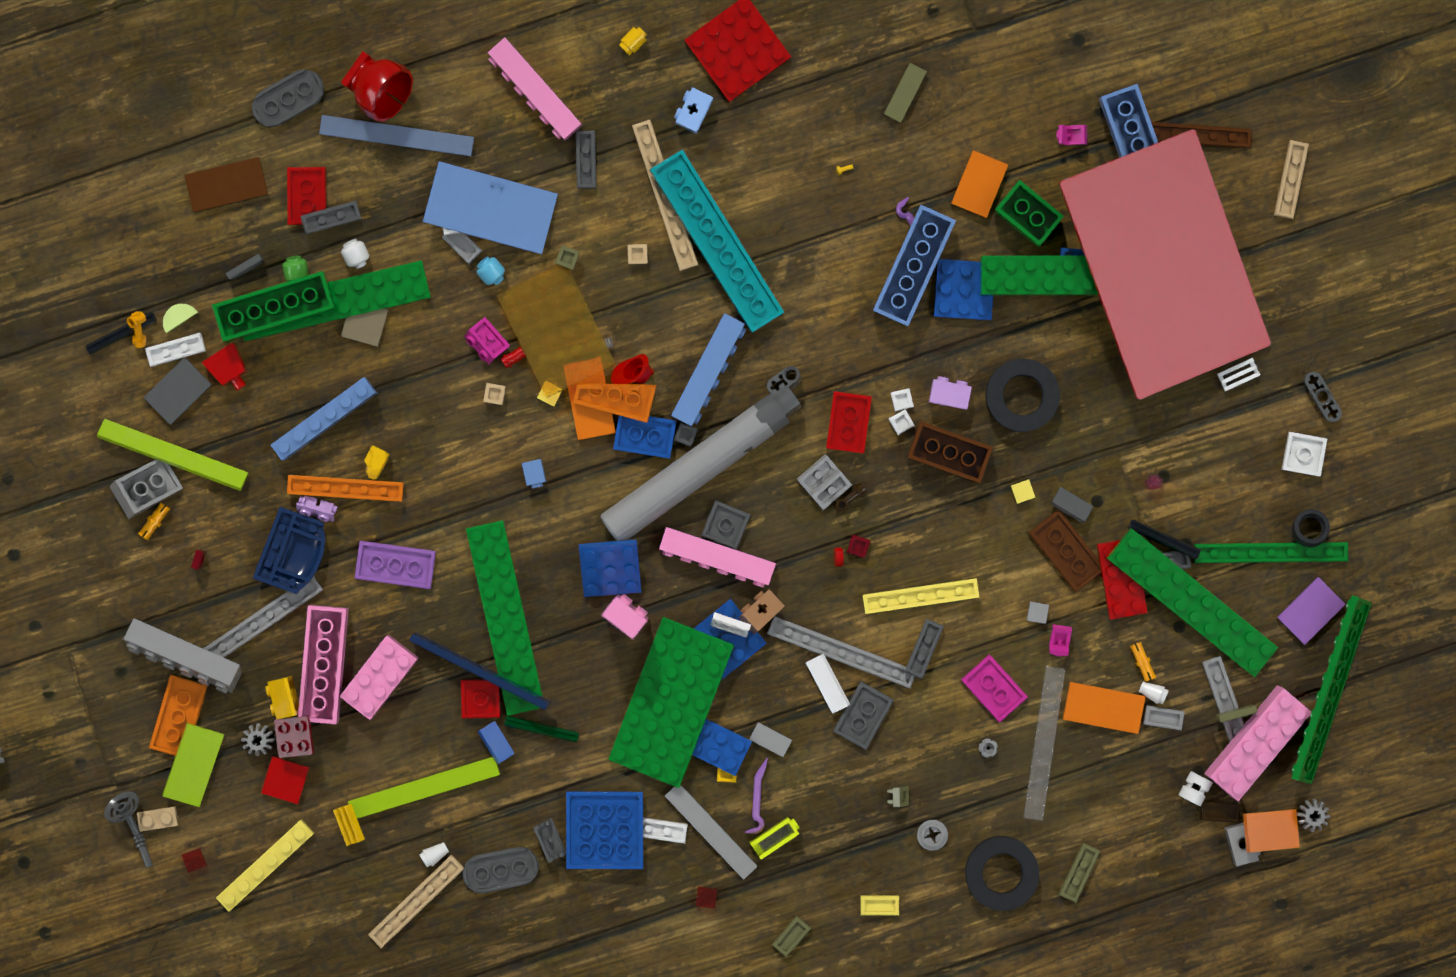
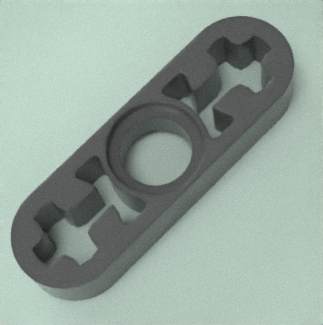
M1318 372L1307 373L1303 379L1304 385L1322 416L1328 422L1338 421L1342 415L1341 409L1323 378ZM1311 375L1312 377H1317L1318 380L1315 381L1316 385L1318 387L1322 385L1323 388L1317 389L1315 392H1313L1312 389H1316V387L1314 384L1308 383V381L1310 380L1309 376ZM1321 391L1326 392L1328 395L1327 401L1324 403L1320 402L1317 398L1318 393ZM1332 402V405H1329L1331 410L1337 411L1335 418L1328 417L1329 409L1327 407L1323 409L1322 406Z

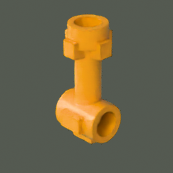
M136 311L127 318V324L134 328L135 335L132 336V342L136 348L146 346V335L142 334L141 324L146 321V316L141 311Z

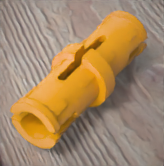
M162 502L159 503L154 513L148 516V521L138 532L140 536H143L148 531L143 537L146 540H149L157 526H161L160 522L170 511L168 506L163 509L165 504Z
M1142 642L1136 643L1139 651H1137L1135 644L1131 645L1130 648L1137 661L1135 662L1136 666H1139L1144 681L1150 680L1147 672H1149L1151 679L1156 678L1149 663L1151 660L1146 656Z

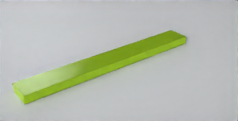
M104 419L97 433V438L239 491L242 490L248 476L246 471Z
M490 757L349 800L348 805L352 804L356 817L361 818L500 775L495 759Z

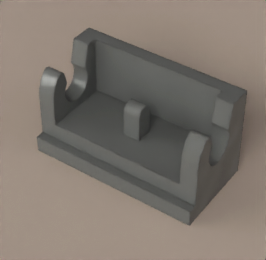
M550 818L534 825L533 829L548 863L556 858L563 857L566 854V849L553 819Z

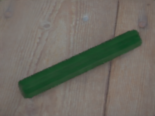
M506 716L504 725L507 727L575 743L579 738L578 732L520 718Z

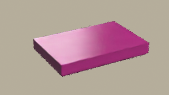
M990 654L961 679L999 723L1028 698Z

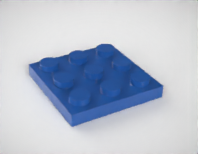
M939 259L936 273L934 317L991 321L993 296H980V262Z
M637 540L579 544L584 597L641 593Z
M731 599L694 628L735 645L722 679L767 644L758 632L753 635L749 630L747 637H743L710 625L714 613L739 620L738 617L742 612Z

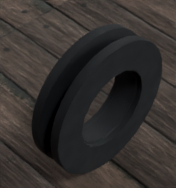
M1015 359L1003 364L992 374L986 387V404L991 416L1004 428L1016 432L1032 431L1044 426L1054 416L1059 405L1060 391L1055 376L1045 365L1031 359ZM1016 376L1031 377L1041 388V403L1036 411L1028 415L1015 414L1004 403V388L1009 380Z
M995 836L983 840L972 850L966 862L965 878L968 888L976 900L990 909L1006 911L1022 906L1032 897L1039 882V867L1034 854L1024 843L1008 836ZM994 855H1011L1017 859L1021 866V879L1017 886L1008 892L993 891L987 887L983 880L984 865Z

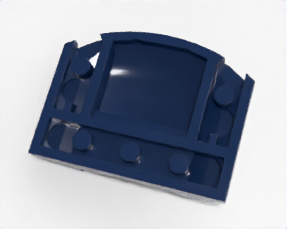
M279 507L253 579L294 594L299 593V590L311 581L321 563L325 548L324 523Z

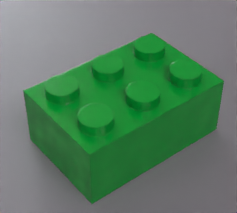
M1021 180L1014 185L993 211L1037 248L1064 217V215Z

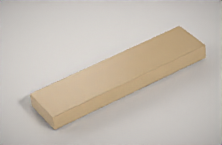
M1289 140L1274 216L1294 219L1309 147L1308 143Z

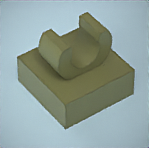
M562 245L555 264L574 270L580 252Z
M899 786L887 790V793L893 794V799L887 800V803L893 804V807L909 805V786Z

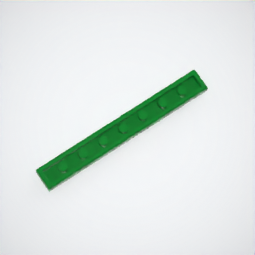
M1323 542L1319 546L1311 548L1304 547L1299 543L1194 544V547L1201 550L1199 557L1194 559V563L1348 561V542Z

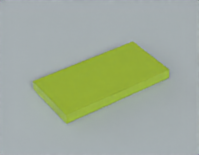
M190 723L186 724L162 794L163 797L200 807L224 737L223 733Z

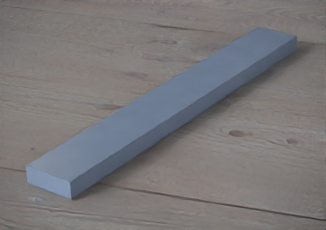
M322 115L319 132L320 135L470 157H472L474 137L326 115Z

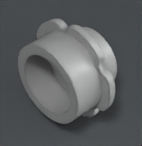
M984 739L979 744L981 755L986 758L996 755L997 743L991 741V739Z

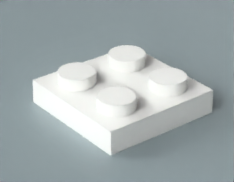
M1288 432L1281 470L1321 476L1327 439Z

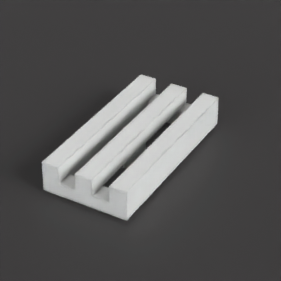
M1250 358L1218 373L1217 376L1224 391H1227L1260 376V373L1254 364L1253 358ZM1250 363L1251 367L1223 379V375ZM1253 370L1254 374L1231 385H1226V382Z
M714 613L710 624L713 627L743 637H747L751 624L718 613Z

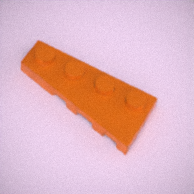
M578 383L573 403L647 423L657 385Z

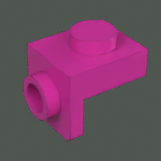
M1059 125V130L1056 133L1059 144L1065 146L1087 145V125Z
M1053 624L1049 641L1050 654L1059 657L1069 655L1072 627Z

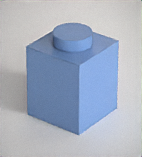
M542 459L522 463L527 486L531 485L533 489L542 487L543 482H547Z

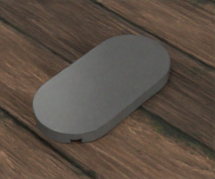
M304 69L295 71L260 91L255 96L252 105L255 119L267 127H277L321 101L324 95L323 81L313 71Z
M513 847L479 854L471 857L466 862L463 869V880L471 890L477 893H487L522 886L530 883L536 877L539 862L534 852L526 847Z

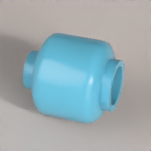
M485 257L478 263L477 275L486 285L493 283L498 285L504 279L502 275L505 272V268L495 257Z

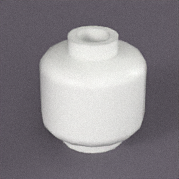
M357 239L343 244V249L341 250L347 266H355L356 269L365 266V261L370 256L364 243L357 241Z

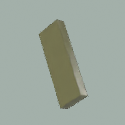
M912 63L909 64L884 113L885 116L899 123L902 122L927 71Z
M1082 843L1058 893L1060 896L1077 903L1101 852L1100 850Z

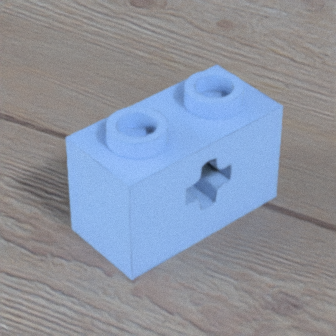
M692 87L691 91H686L682 100L685 104L682 109L678 108L674 118L677 119V125L697 134L713 101V97ZM695 105L698 112H693L692 115L689 114L690 110L688 107L692 108Z

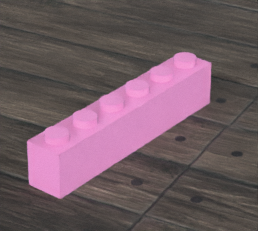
M503 38L488 52L490 56L488 60L495 68L499 66L503 70L501 75L508 82L512 80L516 85L514 87L515 91L520 96L524 94L527 97L528 101L526 103L533 111L537 109L541 113L539 118L546 125L550 123L554 128L552 132L558 139L563 138L566 141L582 126L579 120L506 38Z
M668 527L665 529L659 548L663 550V555L673 557L675 554L681 556V561L691 563L693 560L699 562L698 566L709 569L710 566L715 567L718 573L728 575V572L736 574V579L746 581V578L754 580V585L763 588L765 584L769 585L776 565L774 562Z

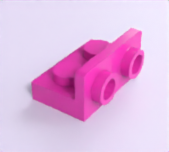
M486 317L471 327L464 335L468 345L473 347L478 352L479 357L487 362V364L492 363L495 358L510 346Z

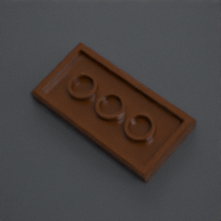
M260 157L184 175L194 213L269 195Z
M1059 509L1028 532L1075 593L1101 574L1098 558Z

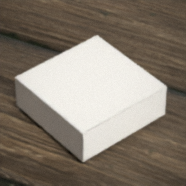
M909 388L890 393L895 411L914 407Z
M906 409L889 418L897 435L915 426Z

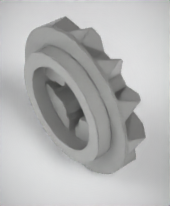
M927 820L920 825L917 831V838L923 848L938 850L947 842L948 832L940 821ZM930 827L934 832H941L935 836V843L931 838L926 837L930 834Z

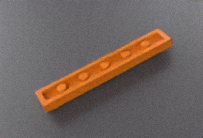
M288 475L287 494L403 502L404 483Z

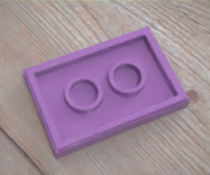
M1317 577L1277 618L1305 645L1345 603Z

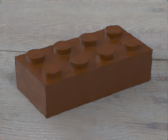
M920 421L906 458L964 479L981 483L993 447Z

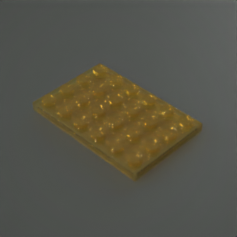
M557 265L497 295L546 398L616 365L568 268Z

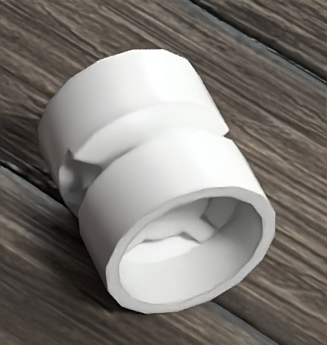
M1190 771L1186 779L1187 785H1183L1178 795L1201 806L1205 799L1204 793L1209 791L1213 782ZM1194 783L1201 786L1199 791L1192 788Z

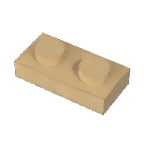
M176 806L137 812L140 832L179 825Z

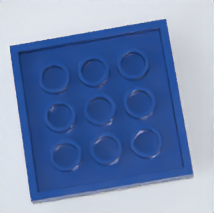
M567 791L566 869H643V791Z

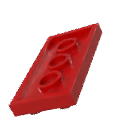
M1120 540L1096 544L1110 620L1148 613L1144 588L1107 559Z

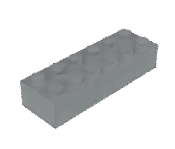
M133 619L124 637L126 646L129 648L128 651L136 655L142 653L146 655V659L155 663L158 660L164 663V667L170 670L176 668L181 671L182 675L188 678L194 676L199 679L200 683L207 686L212 684L216 686L218 691L225 694L227 691L233 692L242 673L239 664L137 619Z

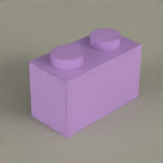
M938 376L937 380L933 379L928 402L967 410L972 387L967 386L968 382L957 380L956 383H951L949 378Z

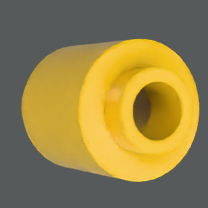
M633 27L621 39L619 46L630 56L647 41L645 38L647 34L640 27L637 29Z

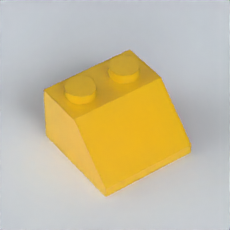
M293 676L267 682L266 693L272 699V704L270 705L272 715L276 716V719L298 715L299 701Z

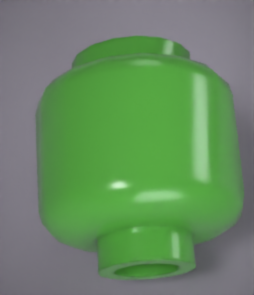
M301 256L288 257L282 264L286 281L309 275L307 261L301 258Z

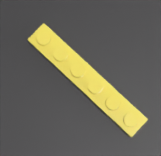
M977 578L864 594L863 602L865 614L979 598Z
M301 819L216 897L217 900L228 912L231 911L307 841L314 832Z

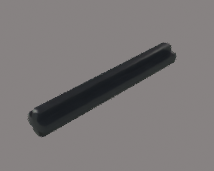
M153 312L145 315L146 321L141 324V328L157 321ZM126 324L87 344L86 350L89 354H94L133 334L134 328Z
M1134 519L1131 520L1128 529L1132 528L1138 534L1193 559H1197L1200 555L1201 550Z

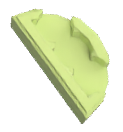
M187 304L171 306L163 318L165 333L170 332L199 312Z

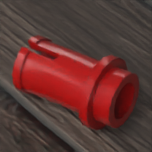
M518 347L506 356L504 354L501 361L506 369L508 367L512 368L513 364L525 358L526 355L521 347Z

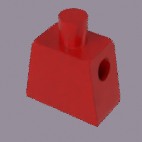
M230 343L202 362L223 386L231 383L236 391L246 386L241 376L247 372V369L235 343Z

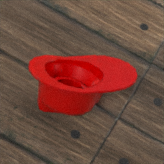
M639 354L619 363L611 373V382L613 384H644L654 375V370L648 364V357L645 354Z

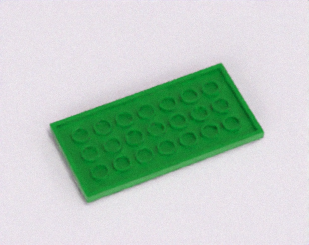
M663 617L608 760L680 788L735 645Z

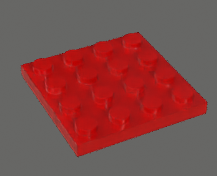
M738 0L684 40L729 103L791 58V55L750 0Z

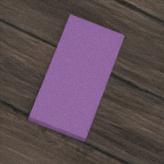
M360 541L355 579L431 589L436 551Z

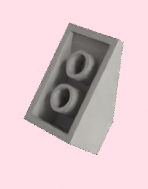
M154 460L115 480L109 486L128 519L144 512L183 489L170 465L159 460Z

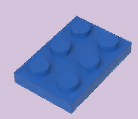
M619 415L613 449L670 459L676 421L649 416L646 423Z
M706 719L693 756L736 776L752 741Z

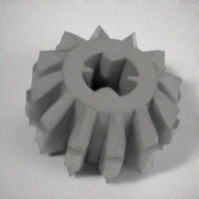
M260 723L256 725V729L253 725H250V731L245 730L243 732L248 736L241 739V741L248 743L243 748L250 747L249 754H252L255 750L256 756H260V750L264 755L267 754L266 748L270 750L273 748L268 742L275 741L274 738H269L273 731L266 733L267 725L261 730ZM255 735H258L257 737H262V740L260 741L261 745H259V742H254V740L256 739Z
M1313 799L1311 804L1306 800L1305 804L1307 807L1299 806L1303 813L1297 812V816L1303 818L1299 819L1298 822L1300 824L1304 823L1303 828L1305 830L1310 827V831L1314 832L1317 827L1321 831V824L1328 825L1324 819H1330V815L1324 813L1328 812L1329 808H1323L1324 802L1322 801L1317 804V800ZM1315 811L1318 815L1312 819L1310 814H1313Z

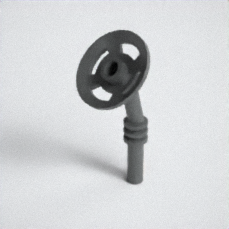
M131 791L120 793L107 804L104 816L110 823L127 821L145 867H151L153 863L146 847L147 842H144L146 839L143 838L144 834H141L132 815L139 805V797ZM128 798V802L119 803L120 801Z

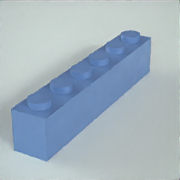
M724 313L671 415L672 417L690 426L693 423L698 424L702 416L699 413L702 406L706 408L711 399L708 394L711 389L715 391L720 381L717 379L719 373L724 374L729 364L726 362L728 356H733L738 347L734 344L738 338L742 339L746 331L743 328L744 323Z
M363 377L272 443V448L282 461L287 460L377 394L376 390L369 380Z

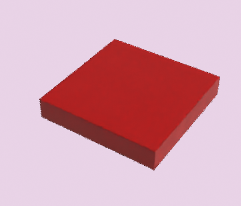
M485 679L461 680L462 718H500V687Z
M272 756L261 793L299 804L310 767Z

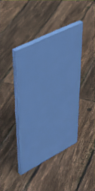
M439 162L423 223L542 255L558 194Z

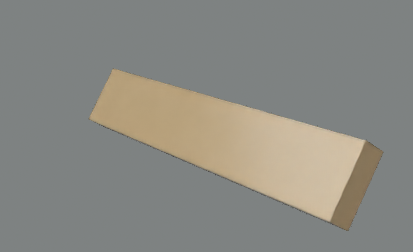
M451 854L368 935L382 948L463 871L464 867Z

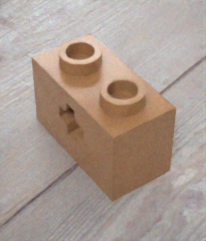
M770 589L765 593L763 591L759 592L754 597L755 602L752 605L748 603L740 610L742 614L738 617L739 620L751 624L750 631L753 635L784 607ZM761 607L763 610H762V612L759 614L757 611H758L759 608Z

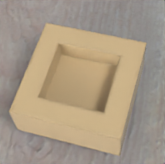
M647 244L628 245V264H648Z
M486 383L483 402L503 405L506 386Z

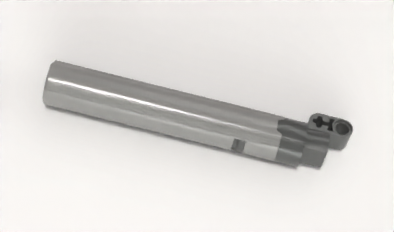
M788 366L776 374L767 383L769 391L767 396L602 513L600 518L617 541L628 540L741 459L745 454L788 425L790 422L787 418L802 407L791 391L801 382L799 370L794 366ZM794 372L797 374V377L794 380H788L787 376L789 373ZM782 378H784V380H785V382H786V384H787L786 386H785L784 383L782 382V380H781ZM776 384L780 389L777 391L773 385Z

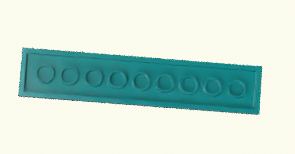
M680 150L651 168L649 171L750 332L756 331L783 314L784 311L684 151Z

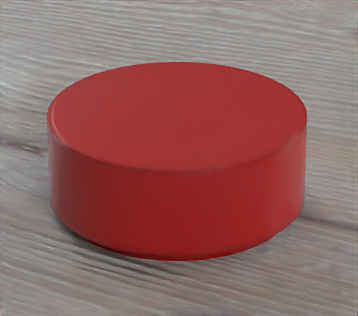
M835 547L833 550L835 567H840L844 563V554L841 547Z

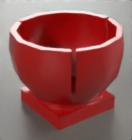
M362 51L341 83L354 93L356 102L363 113L371 119L385 122L394 117L404 107L388 96L387 93L406 104L412 92L414 79L410 70L404 65L388 59L374 60Z

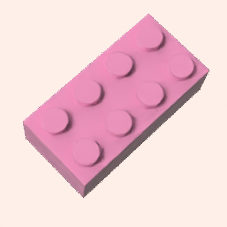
M618 594L602 616L633 639L649 617L646 616L648 612L640 606L637 608L631 604L633 600L625 594L622 596Z
M387 635L339 697L371 720L419 657L393 637Z

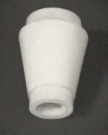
M1143 681L1139 692L1156 704H1163L1169 690L1165 689L1164 686Z
M444 842L422 850L423 852L419 855L426 867L434 866L449 851Z

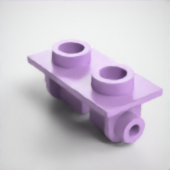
M306 495L304 497L300 496L296 504L297 512L307 517H317L323 522H334V513L337 511V506H334V503L321 500L320 505L316 506L318 499Z

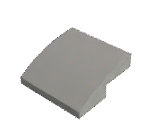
M826 454L797 478L798 482L823 510L852 486Z

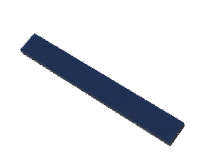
M419 633L412 634L409 639L410 642L544 710L549 708L552 702Z

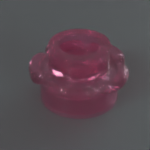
M1159 475L1148 476L1145 483L1147 484V489L1154 490L1162 488L1164 480L1159 478Z

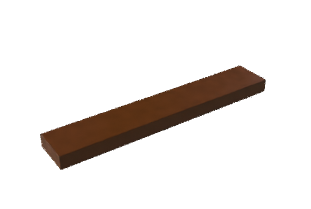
M1151 122L1158 142L1193 129L1196 131L1201 145L1251 148L1252 129Z

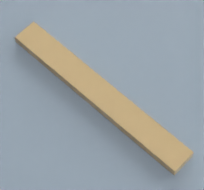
M647 120L632 125L679 269L683 271L698 266L686 228L649 171L664 161L651 121Z

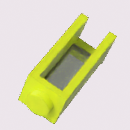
M786 817L750 841V844L760 859H763L799 835L797 830L800 827L794 818L790 820Z

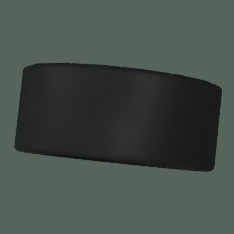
M1314 509L1302 511L1292 523L1293 537L1297 543L1304 547L1319 546L1325 541L1330 531L1328 518L1322 512ZM1305 518H1315L1322 526L1320 536L1315 539L1304 537L1300 532L1302 520Z

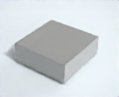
M1030 602L1026 620L1046 624L1049 605Z

